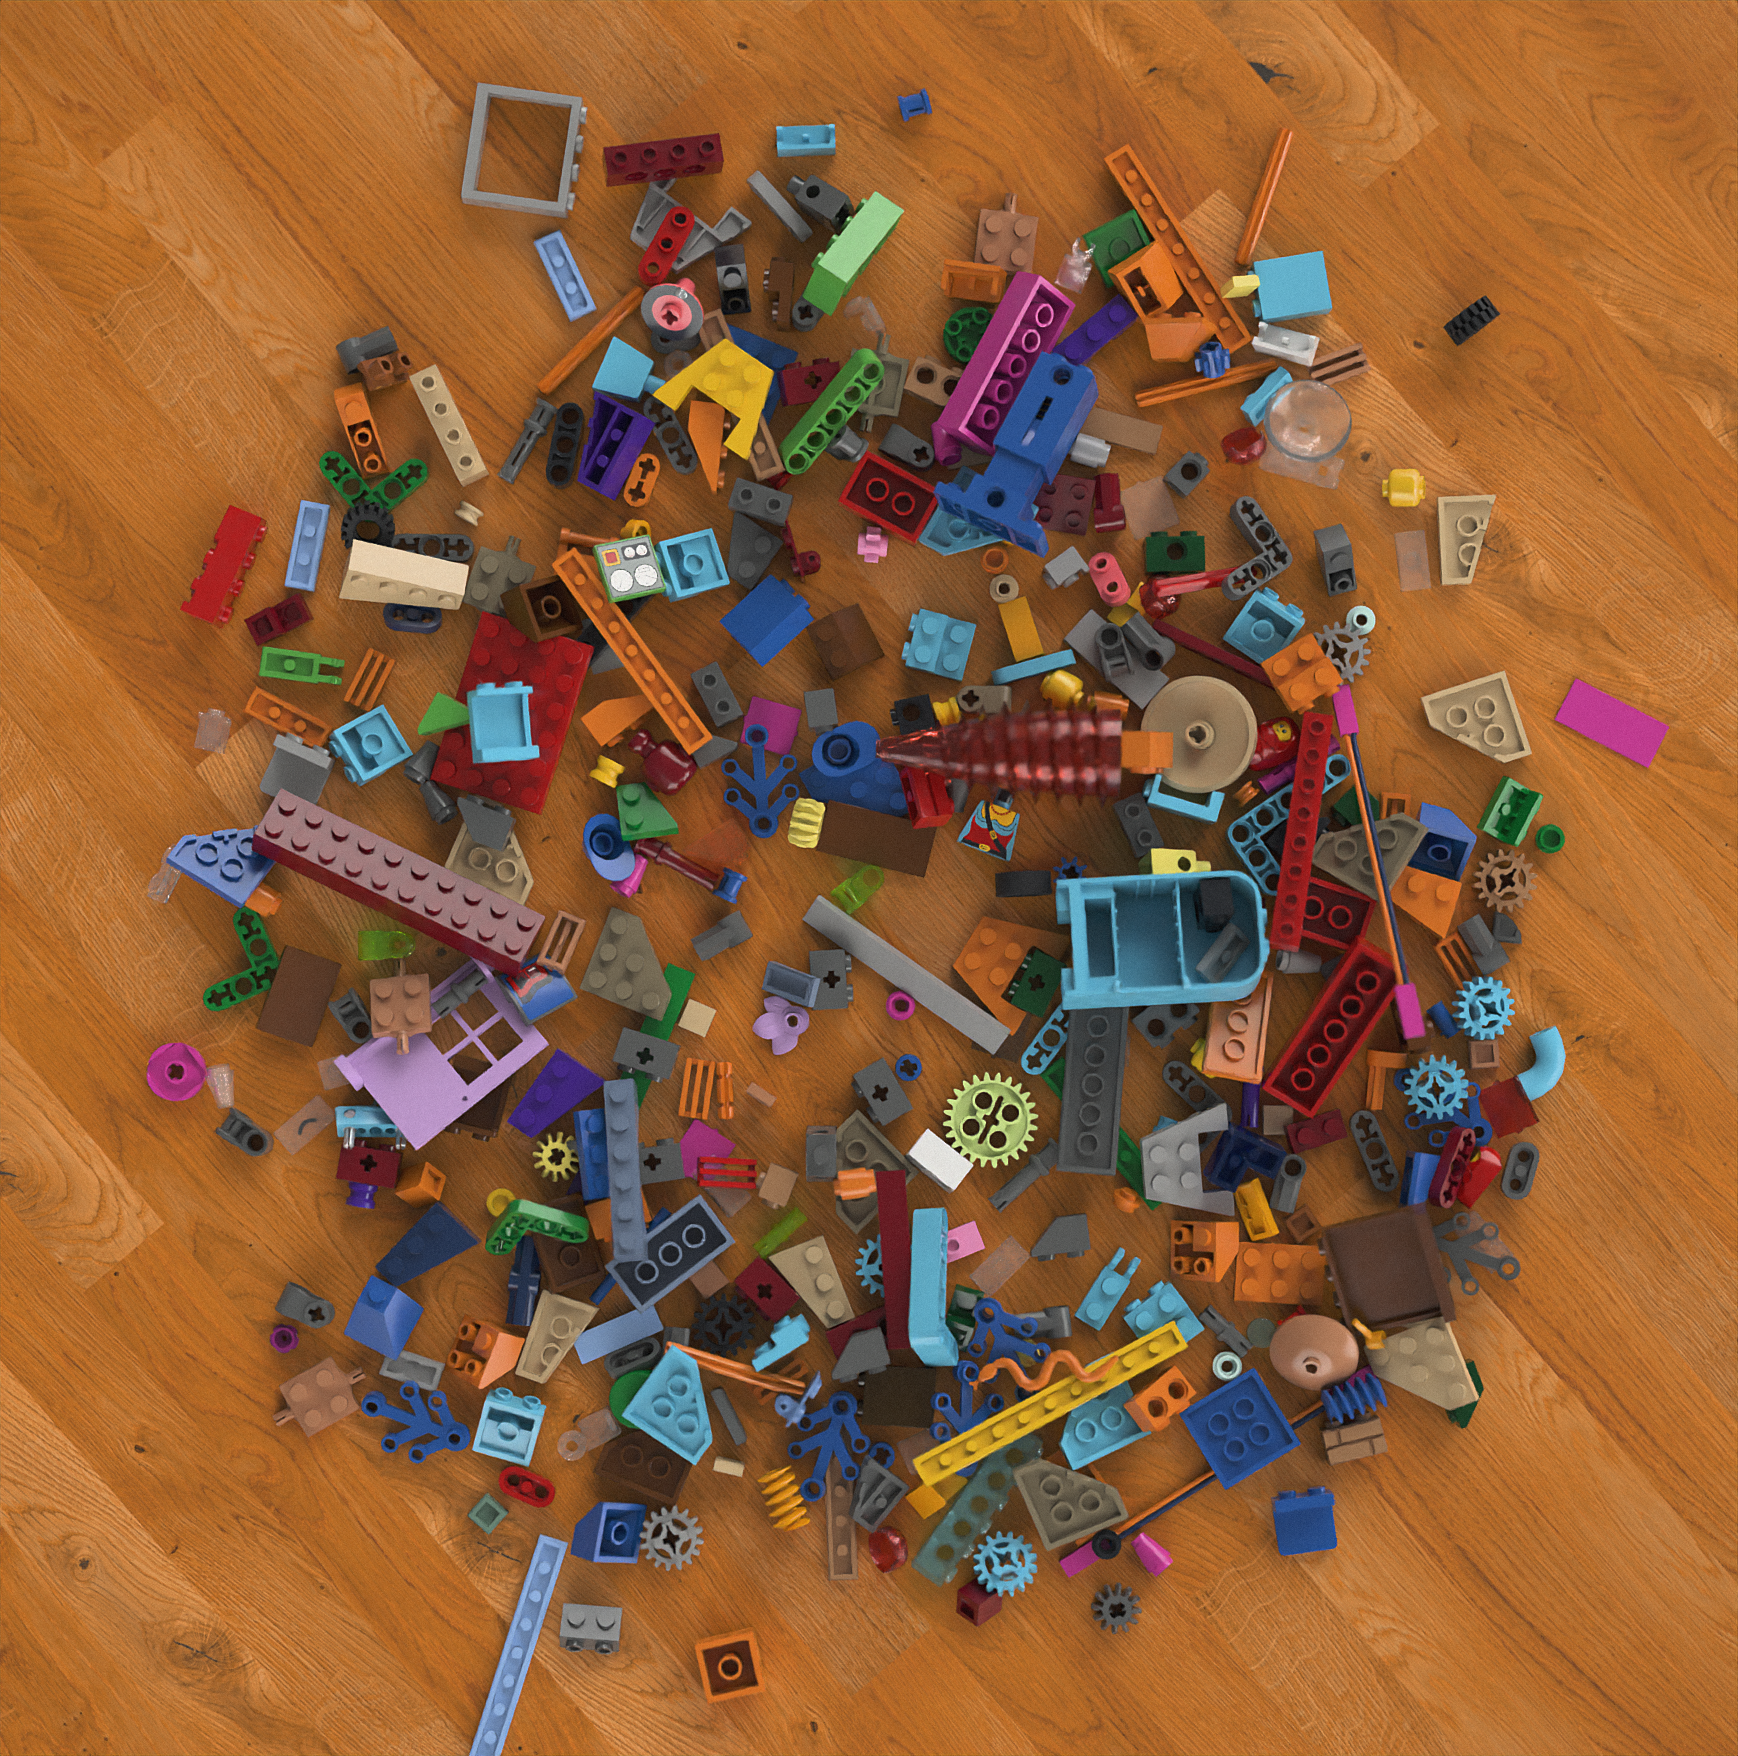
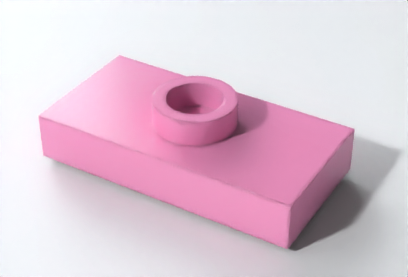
M974 1220L948 1230L947 1263L985 1248Z

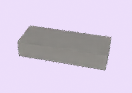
M1090 609L1063 639V642L1104 678L1094 636L1099 627L1107 624V622ZM1105 629L1101 634V640L1106 645H1113L1116 642V634L1110 629ZM1124 639L1132 659L1135 674L1129 675L1126 673L1112 677L1109 683L1141 711L1167 683L1169 678L1160 670H1147L1140 662V653ZM1123 663L1112 665L1111 668L1121 666Z

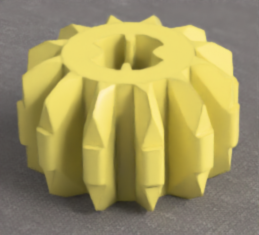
M799 798L796 801L788 831L790 843L803 848H814L817 845L825 816V806L823 803L810 798Z
M563 1132L557 1133L556 1142L551 1133L546 1134L549 1145L539 1140L536 1144L543 1149V1152L534 1151L532 1154L533 1157H542V1161L535 1163L534 1167L536 1169L543 1165L546 1167L541 1174L543 1178L547 1177L550 1171H553V1182L558 1181L560 1171L565 1180L570 1179L567 1168L574 1173L579 1171V1168L572 1164L573 1161L579 1162V1158L573 1155L575 1151L569 1150L566 1141L574 1140V1137L572 1135L569 1136L564 1143ZM558 1148V1152L563 1151L565 1153V1157L561 1159L563 1163L561 1165H557V1161L554 1163L551 1161L550 1157L554 1155L553 1149Z

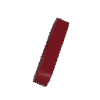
M1455 1126L1451 1129L1428 1191V1199L1432 1206L1450 1208L1454 1204L1476 1142L1475 1133L1471 1128Z

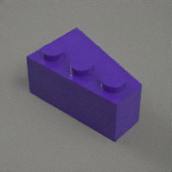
M595 391L593 400L596 402L593 417L589 419L588 427H590L587 445H584L577 481L615 501L655 422Z
M558 1048L507 1122L528 1137L533 1138L604 1085L603 1081L607 1080L561 1048Z

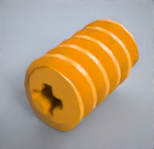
M791 1465L767 1472L757 1480L758 1483H767L768 1486L761 1493L771 1494L772 1497L765 1502V1505L775 1506V1509L769 1513V1517H779V1520L773 1524V1528H782L783 1532L799 1528L810 1522V1518L801 1517L807 1511L806 1507L796 1506L803 1498L802 1495H793L799 1489L798 1484H789L795 1478L794 1473L785 1472Z

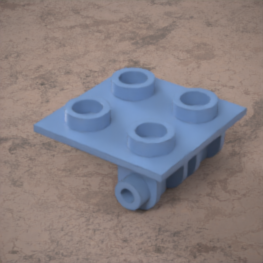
M819 1370L816 1371L799 1400L784 1393L777 1395L775 1409L777 1413L786 1418L787 1427L790 1426L792 1421L796 1424L799 1422L806 1411L804 1402L809 1396L813 1399L820 1389L822 1380L819 1379Z

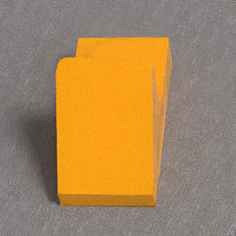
M954 1473L926 1488L922 1481L905 1498L921 1517L926 1519L945 1506L947 1500L968 1483L969 1480L964 1476Z

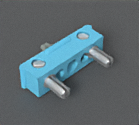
M376 1100L371 1105L338 1106L335 1108L338 1137H344L343 1146L345 1149H348L349 1137L350 1149L354 1147V1137H396V1148L399 1150L402 1137V1150L406 1148V1137L379 1104L377 1106Z

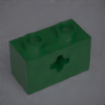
M1035 950L1033 955L1027 953L1020 969L1024 970L1020 981L1014 979L1007 995L1012 997L1009 1003L1042 1018L1061 980V970L1066 969L1068 965L1038 950ZM1038 974L1041 976L1040 982L1044 985L1042 988H1036L1035 991L1030 990L1032 984L1028 982L1029 977L1035 978Z

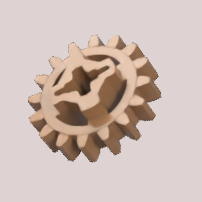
M1502 849L1497 850L1496 858L1491 853L1486 854L1488 862L1479 861L1477 865L1481 868V871L1473 872L1472 876L1479 878V882L1472 885V888H1480L1481 891L1476 898L1481 899L1485 897L1487 899L1484 905L1486 908L1495 904V912H1501L1503 906H1505L1507 913L1513 912V904L1519 909L1523 908L1522 899L1532 900V896L1528 891L1537 889L1536 885L1531 884V879L1536 878L1537 874L1529 873V869L1533 864L1523 863L1524 854H1520L1515 858V853L1512 849L1507 852L1506 856H1504ZM1500 861L1510 862L1505 869L1493 866ZM1520 871L1523 875V885L1519 883L1518 873ZM1510 873L1507 880L1510 886H1503L1500 889L1502 880L1499 876H1505ZM1486 877H1488L1491 882L1490 891L1488 890L1486 885ZM1507 892L1516 896L1508 901L1499 900Z

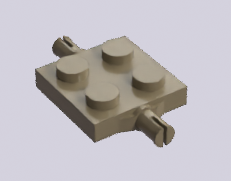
M879 333L876 350H872L883 364L885 372L881 381L857 409L858 412L863 414L859 429L861 432L865 430L866 421H868L866 433L872 432L874 416L883 415L898 419L909 360L895 357L887 352L891 335L886 334L884 345H882L884 333ZM852 348L851 357H852V356L854 355V353H856L859 349H854V348ZM873 363L867 364L863 370L870 368ZM854 386L848 387L845 392L851 391Z
M510 535L505 551H493L483 546L480 547L465 588L463 603L476 607L480 612L484 611L507 618L500 594L519 585L531 582L536 566L523 562L515 556L521 539L516 537L514 546L511 548L515 537Z

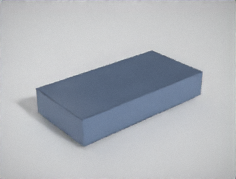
M768 961L762 990L806 1007H814L821 979L776 961Z

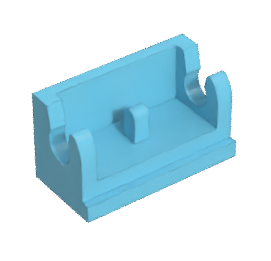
M835 124L776 126L778 157L836 155Z

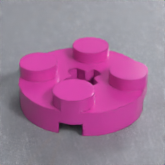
M168 1043L159 1047L150 1056L147 1067V1081L152 1091L159 1097L171 1101H183L195 1096L203 1087L208 1076L203 1056L197 1049L185 1043ZM173 1064L184 1068L181 1079L177 1077L172 1079L169 1074L172 1072L171 1066Z

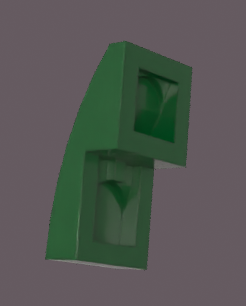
M956 1284L945 1319V1325L956 1339L958 1350L967 1352L976 1322L974 1307L980 1299L984 1298L985 1292Z

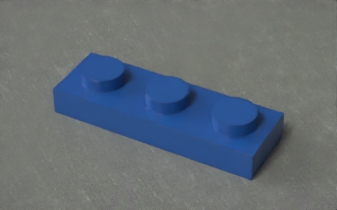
M604 1108L573 1112L584 1200L610 1197Z

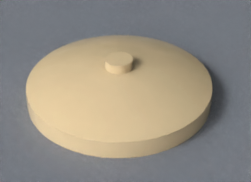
M1188 676L1166 685L1150 701L1141 724V731L1173 732V768H1164V773L1155 774L1162 775L1161 780L1167 785L1184 792L1209 793L1213 790L1218 791L1227 787L1245 772L1256 750L1257 723L1249 702L1235 687L1214 677Z

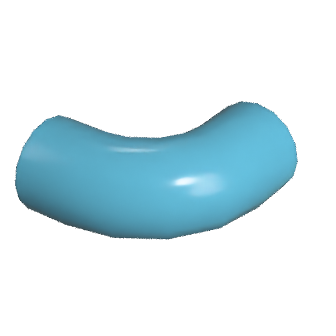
M1556 1025L1529 1036L1536 1053L1535 1064L1528 1071L1514 1077L1517 1090L1526 1103L1541 1097L1551 1090L1563 1073L1566 1055L1563 1041Z

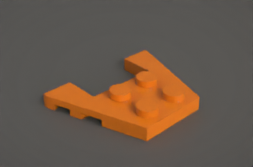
M983 916L952 967L975 995L979 997L992 1015L1011 1030L1009 1034L1014 1036L1027 1013L1001 998L1002 994L1032 946L1059 961L1072 938Z

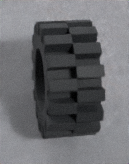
M1485 295L1454 317L1443 328L1454 343L1459 346L1492 322L1500 313Z
M365 501L364 505L358 502L355 503L354 508L350 507L347 510V514L343 517L341 526L342 541L345 540L344 546L349 549L353 539L390 547L394 538L395 523H393V515L388 514L389 509L385 506L381 509L378 502H375V505H370V501ZM363 520H371L378 525L380 532L375 538L365 539L358 534L357 525Z

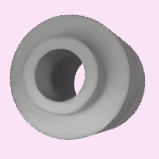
M1078 433L1068 452L1071 455L1070 461L1097 468V466L1104 468L1111 445L1105 444V440Z

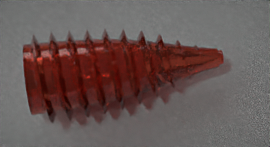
M1070 696L1065 708L1062 710H1055L1050 697H1048L1043 709L1040 711H1033L1026 698L1021 711L1011 713L1006 701H1004L999 714L993 716L988 715L982 704L976 718L966 721L959 710L954 723L942 725L939 719H937L936 725L933 728L918 731L916 728L912 733L883 737L882 741H876V758H882L883 762L903 765L904 768L908 766L923 770L925 776L930 772L944 776L947 787L953 778L963 781L966 784L969 795L975 785L979 784L987 787L992 800L998 788L1009 791L1014 804L1020 791L1031 794L1036 806L1043 793L1053 796L1057 808L1064 795L1074 796L1079 809L1086 797H1096L1102 810L1108 797L1118 798L1121 777L1120 709H1099L1094 696L1091 697L1086 709H1077L1072 696Z

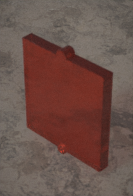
M1518 1075L1501 1082L1496 1080L1493 1082V1085L1481 1089L1479 1100L1498 1138L1514 1132L1519 1134L1524 1128L1540 1122Z

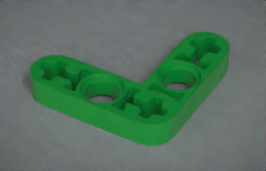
M328 451L322 455L319 461L322 473L352 508L355 507L353 502L361 499L367 491L369 495L364 497L366 501H370V505H374L375 502L380 503V508L383 509L385 506L389 509V513L425 484L429 477V469L423 461L416 458L410 459L371 490L339 452ZM332 458L334 461L340 459V462L337 464L344 474L347 469L350 470V473L340 478L334 470L330 469L327 471L326 469L329 466L327 463L328 459ZM411 466L415 468L421 466L423 468L420 471L421 478L418 480L415 477L409 479L407 483L411 487L406 489L404 483L397 477L402 474L403 478L406 479L411 474L409 470ZM340 478V480L338 481V483H336V482L334 481L335 479ZM350 479L357 480L360 484V489L355 495H347L344 492V484ZM391 483H396L401 488L400 495L395 499H389L385 495V488ZM363 520L366 523H375L371 520Z
M247 907L236 911L233 916V925L252 968L206 989L203 995V1002L211 1011L219 1012L268 991L272 980L265 979L260 981L263 987L259 989L258 982L252 973L256 971L257 977H260L267 973L266 968L268 966L271 969H277L280 959L259 913ZM244 913L248 916H254L255 920L251 922L253 930L257 931L259 928L261 930V934L252 935L247 940L245 934L251 933L247 926L240 925V921L243 920L242 914ZM256 939H262L267 944V950L261 956H256L251 951V944ZM241 978H248L252 983V989L246 995L240 994L236 989V984ZM230 983L231 993L236 997V1000L232 1001V997L227 996L221 1000V1006H218L217 1003H211L210 999L214 997L213 991L216 990L217 993L227 992L229 990L225 985Z
M513 1200L506 1206L487 1232L485 1249L494 1255L508 1254L527 1230L568 1242L581 1243L588 1239L590 1224L586 1218L527 1200Z

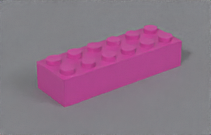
M1017 271L944 408L937 425L972 452L994 457L996 451L993 441L1039 355L1042 351L1048 354L1051 353L1076 304L1041 275Z

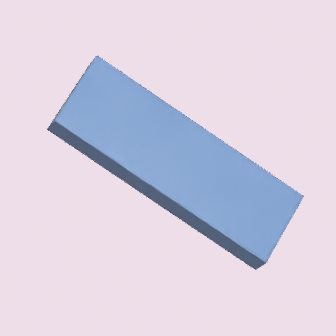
M560 229L533 241L570 322L596 311L597 308Z
M301 500L284 584L285 587L311 592L315 591L331 510L330 505Z
M653 1304L641 1314L635 1309L582 1332L574 1346L583 1365L664 1330V1327Z

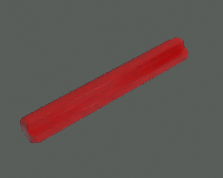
M1241 566L1155 580L1151 590L1154 596L1159 598L1221 587L1222 580ZM1252 566L1251 573L1256 578L1257 570ZM1242 578L1240 581H1238V582H1236V583H1234V584H1232V585L1240 584V583H1246V582H1245L1244 579Z

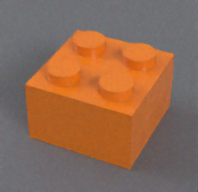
M754 1627L701 1638L695 1641L694 1646L707 1704L766 1691V1680Z

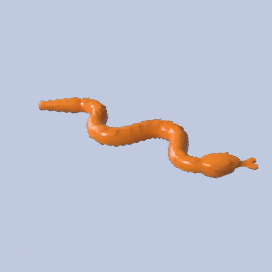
M1056 1350L1048 1354L1042 1364L1038 1377L1031 1380L1025 1376L1015 1361L1010 1358H999L993 1363L985 1365L979 1372L978 1380L976 1382H969V1385H974V1390L977 1391L980 1382L993 1378L997 1374L998 1369L1004 1367L1009 1370L1019 1387L1027 1391L1040 1390L1048 1383L1055 1364L1060 1361L1065 1362L1073 1375L1080 1381L1091 1383L1104 1377L1109 1369L1119 1360V1357L1114 1355L1098 1367L1095 1372L1088 1373L1070 1351Z

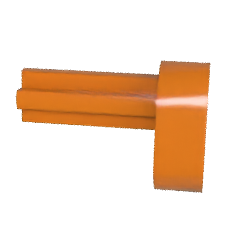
M1380 1049L1366 1050L1365 1064L1369 1065L1365 1108L1382 1110L1387 1067L1406 1069L1408 1053Z

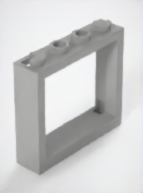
M478 82L461 191L463 203L567 218L568 210H573V204H575V193H571L572 182H577L580 166L575 164L577 153H582L584 136L580 135L581 124L586 125L588 107H584L582 97ZM491 97L571 108L558 202L477 191Z

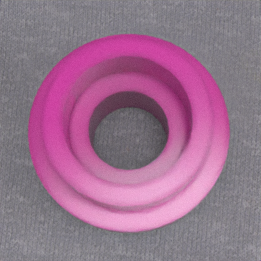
M897 991L888 997L886 1010L893 1019L905 1020L913 1014L915 1002L913 997L904 991ZM903 1000L906 1003L904 1011L900 1012L895 1009L896 1001Z

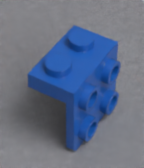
M1315 1486L1307 1488L1308 1492L1296 1493V1490H1286L1278 1492V1496L1271 1497L1278 1551L1281 1555L1287 1556L1336 1548L1337 1538L1332 1509L1335 1501L1334 1494L1330 1489H1325V1486Z

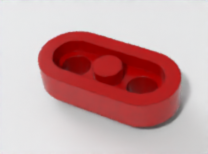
M510 1465L499 1476V1487L505 1494L534 1507H546L555 1498L556 1488L550 1479L521 1466ZM517 1475L520 1479L519 1484L512 1485L509 1482V1477ZM537 1487H544L547 1494L543 1497L536 1494Z

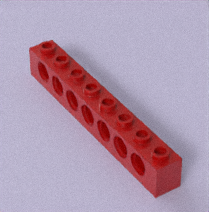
M1304 711L1269 948L1292 952L1299 951L1334 715Z

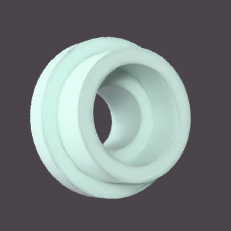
M1356 606L1346 616V624H1350V631L1352 633L1360 629L1359 635H1365L1375 626V615L1368 607ZM1358 615H1363L1366 618L1365 625L1357 624L1356 617Z
M1221 1352L1213 1360V1372L1223 1381H1232L1240 1375L1242 1362L1233 1352ZM1227 1360L1231 1361V1370L1223 1371L1222 1363Z

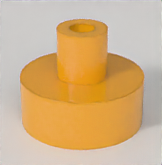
M632 519L620 531V536L623 539L648 534L651 538L650 525L644 520Z

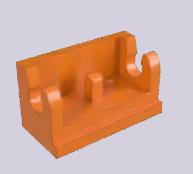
M944 259L941 289H945V297L1000 304L1003 298L1007 272L1001 266Z

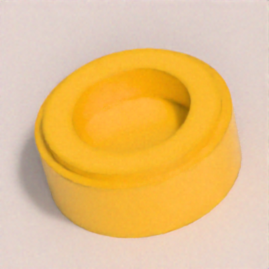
M506 1188L496 1189L487 1198V1209L493 1216L498 1218L511 1201L516 1200V1197L512 1191Z

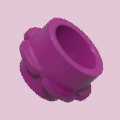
M279 1324L273 1329V1334L270 1335V1343L278 1352L288 1353L290 1349H295L299 1343L298 1331L292 1325L285 1326L284 1324ZM282 1336H287V1340L283 1341Z

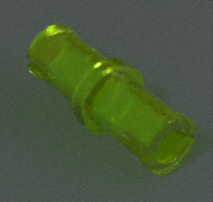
M795 1206L777 1224L774 1222L771 1225L772 1229L752 1246L766 1259L783 1241L787 1243L790 1240L789 1236L803 1223L807 1222L808 1219Z

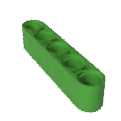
M860 349L854 353L778 447V453L789 473L794 475L804 473L881 381L885 369L872 350ZM873 363L870 368L863 370L867 364ZM854 386L851 391L845 392L848 387ZM835 409L832 414L826 415L829 410ZM817 431L814 436L808 437L810 433ZM794 454H798L796 458L790 459Z

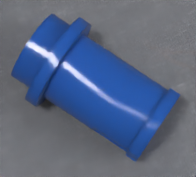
M1442 1000L1426 1011L1441 1030L1440 1035H1444L1446 1039H1449L1461 1030V1028H1457L1459 1021L1456 1022Z

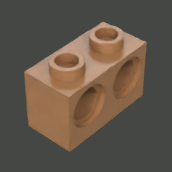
M926 355L925 358L918 356L906 381L903 393L944 410L951 397L944 392V386L948 383L958 384L964 371L952 367L951 370L940 366L941 361L929 355ZM922 371H928L933 375L934 379L929 384H922L918 381L917 375Z

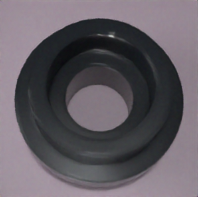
M1109 1529L1101 1530L1095 1534L1092 1539L1094 1553L1099 1558L1105 1560L1116 1557L1121 1550V1540L1118 1534ZM1110 1539L1112 1546L1109 1549H1103L1101 1547L1102 1540Z

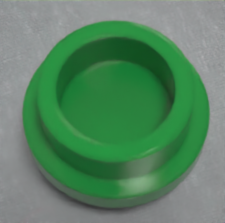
M1544 825L1537 831L1535 843L1538 849L1544 853H1556L1563 847L1565 835L1561 828L1556 825Z

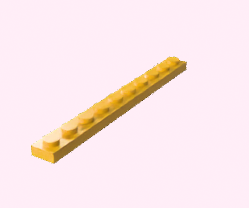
M1173 1320L1084 1368L1088 1373L1095 1372L1098 1367L1114 1355H1117L1119 1360L1099 1380L1088 1383L1080 1381L1075 1375H1071L912 1461L926 1488L1187 1349L1188 1345Z

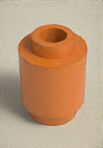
M1095 690L1093 695L1087 696L1085 712L1090 713V719L1118 723V718L1120 717V721L1125 722L1129 699L1122 698L1121 694Z
M261 882L244 906L268 918L271 914L275 916L278 913L284 900L280 899V891Z
M863 1167L838 1171V1177L833 1178L835 1196L841 1195L842 1201L869 1197L870 1193L877 1192L873 1169L866 1170Z

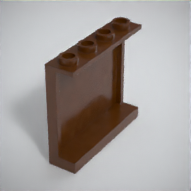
M1425 1202L1321 1227V1238L1317 1239V1245L1320 1255H1326L1329 1264L1324 1266L1327 1280L1329 1283L1334 1282L1336 1291L1332 1292L1336 1309L1342 1308L1344 1318H1340V1322L1350 1331L1355 1340L1356 1336L1363 1334L1351 1324L1354 1319L1359 1320L1372 1332L1443 1316L1445 1323L1457 1320L1455 1305Z

